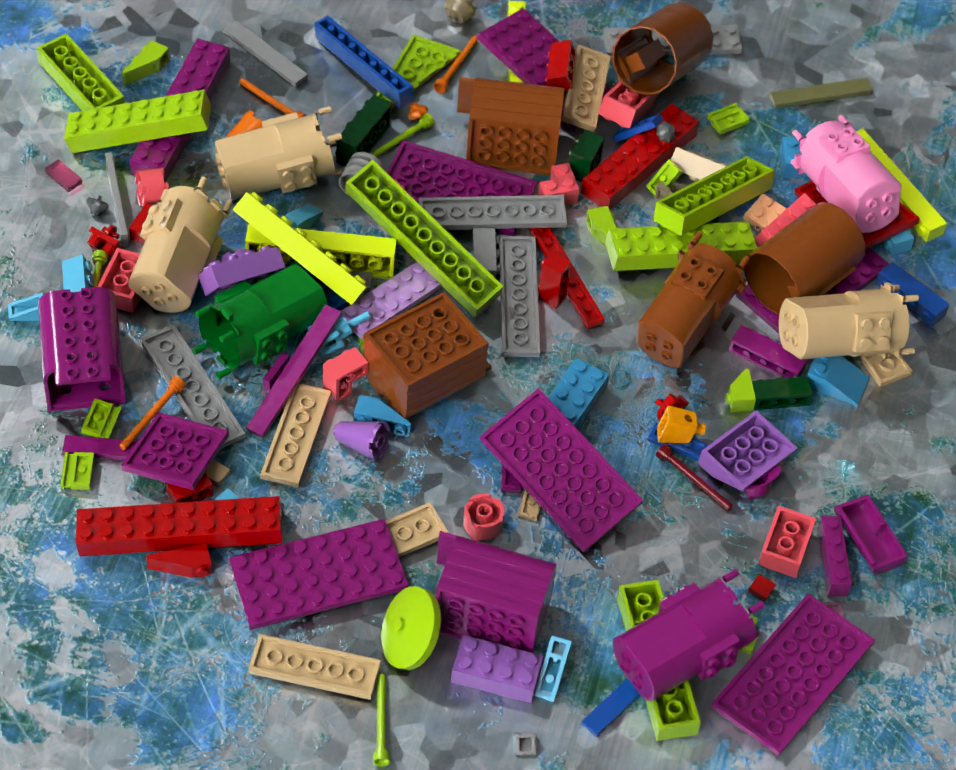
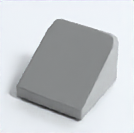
M535 732L513 733L515 755H537Z

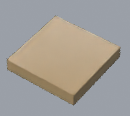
M890 353L889 359H885L879 354L863 355L860 359L879 387L911 376L913 373L900 354L898 357Z

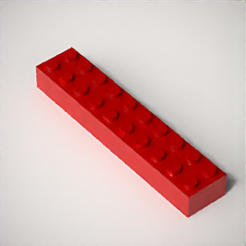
M280 496L77 509L75 544L79 557L168 551L207 543L208 548L282 543V507Z

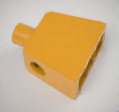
M667 406L657 425L658 442L689 443L694 434L704 435L706 426L704 423H697L695 412Z

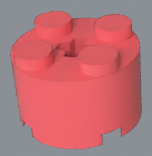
M163 168L136 171L135 184H138L136 194L140 206L143 207L146 203L157 205L160 202L164 189H169L168 182H164L165 174Z
M477 494L469 499L464 508L463 526L472 540H490L501 534L505 512L502 502L498 498L497 500L492 498L489 494Z

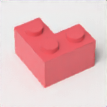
M570 164L552 165L550 180L539 183L538 195H564L565 205L578 203L579 187Z
M356 347L344 351L341 355L334 359H329L323 364V388L331 391V397L335 402L351 395L352 382L368 374V361Z

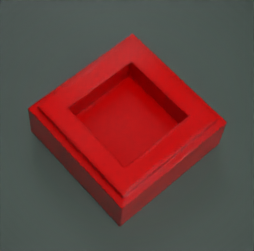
M759 574L749 587L748 592L766 602L775 589L776 584Z

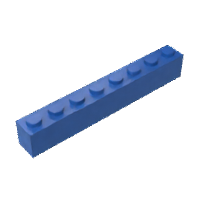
M327 15L314 23L316 39L398 108L402 109L414 101L413 85Z

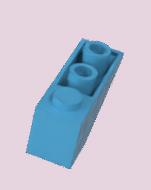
M359 395L353 413V421L385 422L389 425L391 433L410 437L411 423L380 399Z

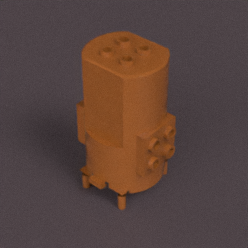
M697 232L690 243H688L686 252L679 251L678 264L666 279L663 289L638 322L636 341L638 347L653 360L669 367H682L712 322L720 317L734 295L745 291L747 280L741 277L750 258L744 256L738 268L735 267L737 263L722 250L708 244L698 243L703 236L701 232Z

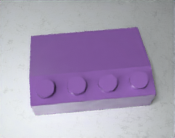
M754 411L703 449L698 464L712 477L744 491L794 453L797 447L758 411Z

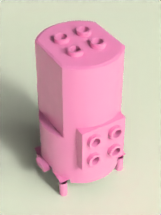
M840 115L838 117L839 121L824 122L813 128L806 135L807 138L805 139L798 130H794L792 134L800 142L801 153L795 154L794 159L790 163L798 171V175L805 173L816 185V190L828 203L840 207L853 218L862 233L880 230L899 214L902 184L870 151L868 143L852 127L853 123L850 124L843 115Z

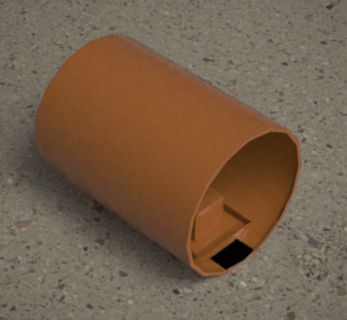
M678 2L668 4L618 37L613 47L612 63L620 81L636 93L644 95L660 93L706 61L713 45L711 25L701 11L689 4ZM652 30L665 38L672 48L675 66L662 58L666 53L659 38L653 40Z
M820 202L747 255L750 261L744 268V275L755 297L767 309L779 315L782 303L786 298L823 295L856 270L855 267L861 263L865 256V242L861 230L853 218L843 209L832 203Z

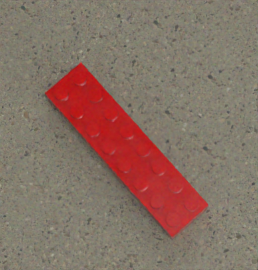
M670 104L660 114L663 118L662 121L672 123L676 129L675 138L669 143L660 141L656 135L657 127L634 135L582 179L581 194L598 206H608L609 210H611L673 156L676 147L683 148L697 136L699 121L674 104Z

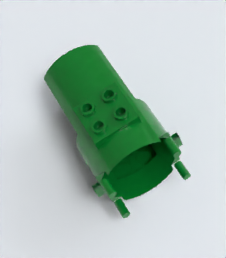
M297 263L253 285H250L245 280L216 295L214 305L210 303L209 306H205L195 312L196 317L199 318V329L202 339H206V344L203 343L193 348L192 352L196 355L206 350L207 346L214 353L220 352V356L217 354L216 359L224 367L228 366L229 368L216 373V377L219 380L231 374V371L235 374L236 368L249 361H252L256 366L262 362H267L273 356L281 354L287 349L288 340L307 331V327L313 325L323 307L328 305L322 287Z

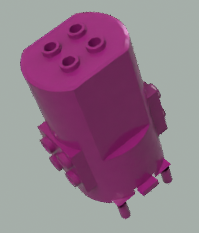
M734 569L722 576L726 583L739 576V572L737 569ZM720 577L700 589L694 582L689 586L681 587L672 596H665L660 602L658 613L613 639V650L619 667L646 701L651 702L697 674L702 680L716 676L719 670L724 667L729 668L736 663L738 650L759 637L753 618L748 619L749 614L740 603L734 605V600L738 601V597L730 587L724 584ZM759 601L749 607L748 611L752 615L764 608L765 605L762 601Z

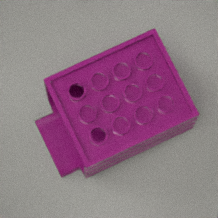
M104 287L81 288L79 292H71L70 289L51 291L42 295L38 301L43 383L48 412L91 408L95 398L113 405L126 404L117 302L114 292ZM103 386L110 387V389L106 391H103L100 388ZM63 390L71 391L69 394L61 393Z
M440 531L437 564L444 565L445 567L436 588V599L441 614L439 633L461 640L463 635L534 653L550 605L557 564Z

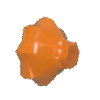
M417 102L410 104L408 119L412 121L419 118L420 120V117L427 114V106L419 105Z

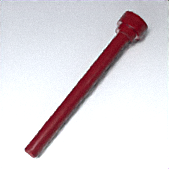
M664 444L658 449L656 457L661 461L670 462L727 511L732 509L733 505L673 456L672 449L668 445Z

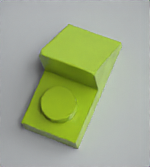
M668 159L646 187L654 195L656 185L662 181L671 189L676 186L674 182L683 171L672 160Z

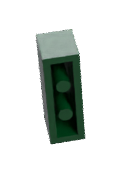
M808 376L752 381L756 397L754 411L810 406L813 393Z

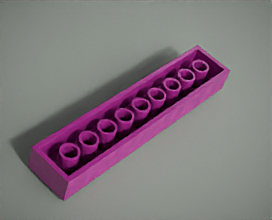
M197 38L166 96L205 90L210 101L230 63V47ZM192 133L141 141L130 159L131 175L135 176L136 171L163 168L165 174L164 182H166Z

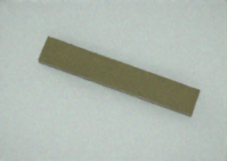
M868 78L770 92L769 97L774 108L777 109L872 94L873 89Z

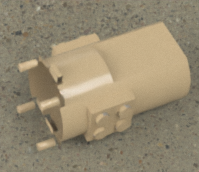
M331 106L318 109L319 115L332 112ZM314 111V114L298 118L295 112L261 121L262 128L215 140V158L217 164H220L217 167L220 176L223 178V187L228 190L230 199L234 201L241 199L246 192L259 194L281 188L283 194L316 185V178L329 174L331 177L333 173L334 176L341 175L346 167L335 169L331 148L336 147L335 141L342 139L341 133L327 136L329 142L325 143L323 133L320 131L318 113Z
M204 176L201 177L195 191H193V187L187 186L164 189L160 202L150 207L146 221L142 225L140 236L145 242L128 281V287L155 310L167 313H178L187 310L191 305L200 281L198 274L203 272V268L209 266V263L216 260L221 249L223 239L218 233L224 218L229 217L227 214L233 202L227 200L223 211L221 210L223 206L214 198L210 199L209 201L211 202L208 203V197L202 192L207 182V178Z
M887 282L884 283V286L881 285L880 289L847 291L844 294L786 298L782 303L779 313V335L782 347L799 359L875 354L889 359L890 353L898 357L899 354H914L915 349L913 347L904 348L909 335V314L907 305H903V301H918L919 296H901L898 293H894V291L900 290V286Z

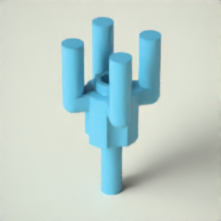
M366 311L349 321H346L345 317L341 318L324 345L332 340H335L336 343L320 350L321 356L325 357L344 347L345 342L343 338L353 333L352 327L370 318L368 312Z

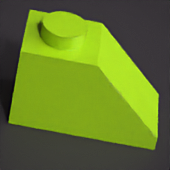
M745 369L730 385L729 392L725 395L726 404H729L731 412L753 411L756 397L749 369Z

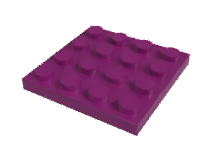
M158 412L122 463V471L194 490L228 439L229 432L228 430Z

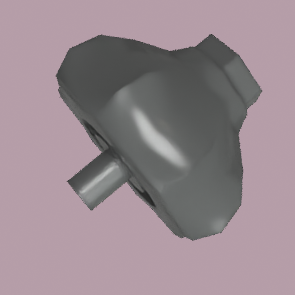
M662 121L661 124L656 126V135L660 141L669 143L675 138L676 129L672 123Z
M99 195L97 199L87 198L86 203L90 208L91 214L98 216L100 212L108 210L109 204L101 201L102 196Z

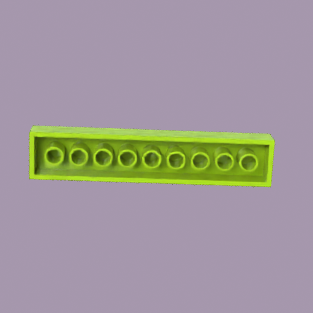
M373 159L346 182L345 192L389 235L397 239V242L474 318L502 294L504 286Z

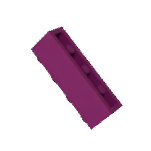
M743 325L737 330L729 346V352L782 378L801 376L808 359L797 358L783 349L782 344Z
M821 516L817 532L827 597H847L852 583L841 516Z

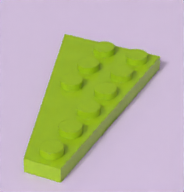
M413 34L392 69L413 85L414 92L460 55V50ZM377 92V96L390 101L382 93Z

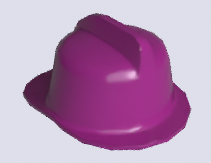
M779 464L744 490L749 499L763 496L769 492L771 482L781 473Z

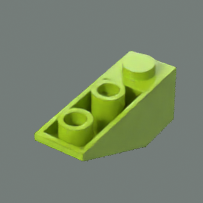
M150 40L147 45L143 46L141 52L132 59V62L123 69V84L128 85L160 71L170 60L169 47Z
M608 206L587 209L585 221L591 235L605 245L609 229L619 228L615 225L614 214L610 212Z

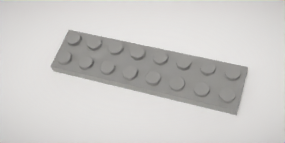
M711 25L713 45L709 55L741 54L742 47L737 25ZM631 27L603 28L606 55L613 56V47L618 37ZM652 30L653 40L659 38L666 53L664 56H674L672 48L665 38Z
M564 195L419 198V205L445 230L567 227Z
M499 235L500 283L504 286L500 295L502 357H540L535 236Z
M175 325L140 339V344L167 386H169V381L174 376L181 378L185 382L186 387L180 393L174 394V397L190 421L228 430L229 437L222 448L246 438L240 424Z

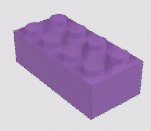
M268 245L260 248L258 252L251 250L243 253V256L240 257L234 255L226 258V261L223 262L220 260L211 262L209 266L203 268L204 271L198 274L205 296L228 290L245 280L248 283L265 279L284 269L285 264L278 246L271 248Z
M463 635L452 668L451 682L532 703L544 656Z

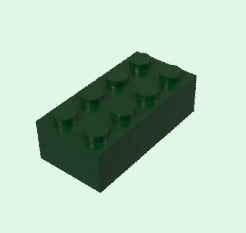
M375 94L365 101L363 108L360 111L358 110L353 120L346 124L345 129L341 133L342 139L335 141L336 163L346 167L353 154L357 152L370 153L391 128L392 102Z

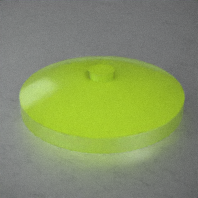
M417 586L407 587L395 596L386 611L382 624L381 643L385 658L395 668L413 670L419 667L428 659L436 645L440 632L441 614L438 601L431 591Z

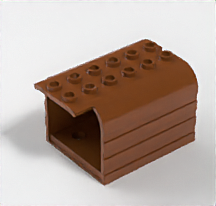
M459 77L457 112L470 114L466 160L499 170L551 176V167L556 164L564 88L483 78Z
M443 292L364 333L363 357L368 361V374L366 377L379 396L387 400V405L407 419L484 378L486 372L492 369L491 365L486 361L489 343L447 294Z

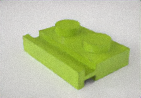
M737 103L707 114L706 118L710 120L711 125L719 135L745 126L750 122V118L741 108H738Z
M95 398L81 433L95 438L110 439L122 407H115L111 403Z
M65 452L60 484L61 489H91L94 453L74 452V454H68V452Z

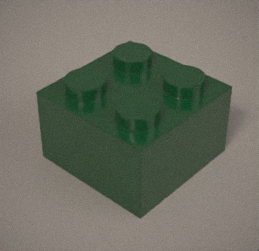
M587 130L584 131L582 136H578L576 146L570 149L568 155L570 158L568 163L576 181L582 182V179L601 163L605 137Z

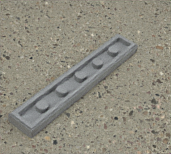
M235 20L223 28L224 34L296 87L308 79V74L238 21Z
M105 153L122 247L129 246V236L113 154Z

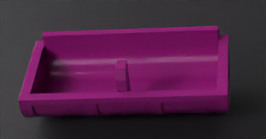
M869 494L834 507L835 513L841 516V521L846 531L853 539L874 574H881L897 568L906 561L908 555Z

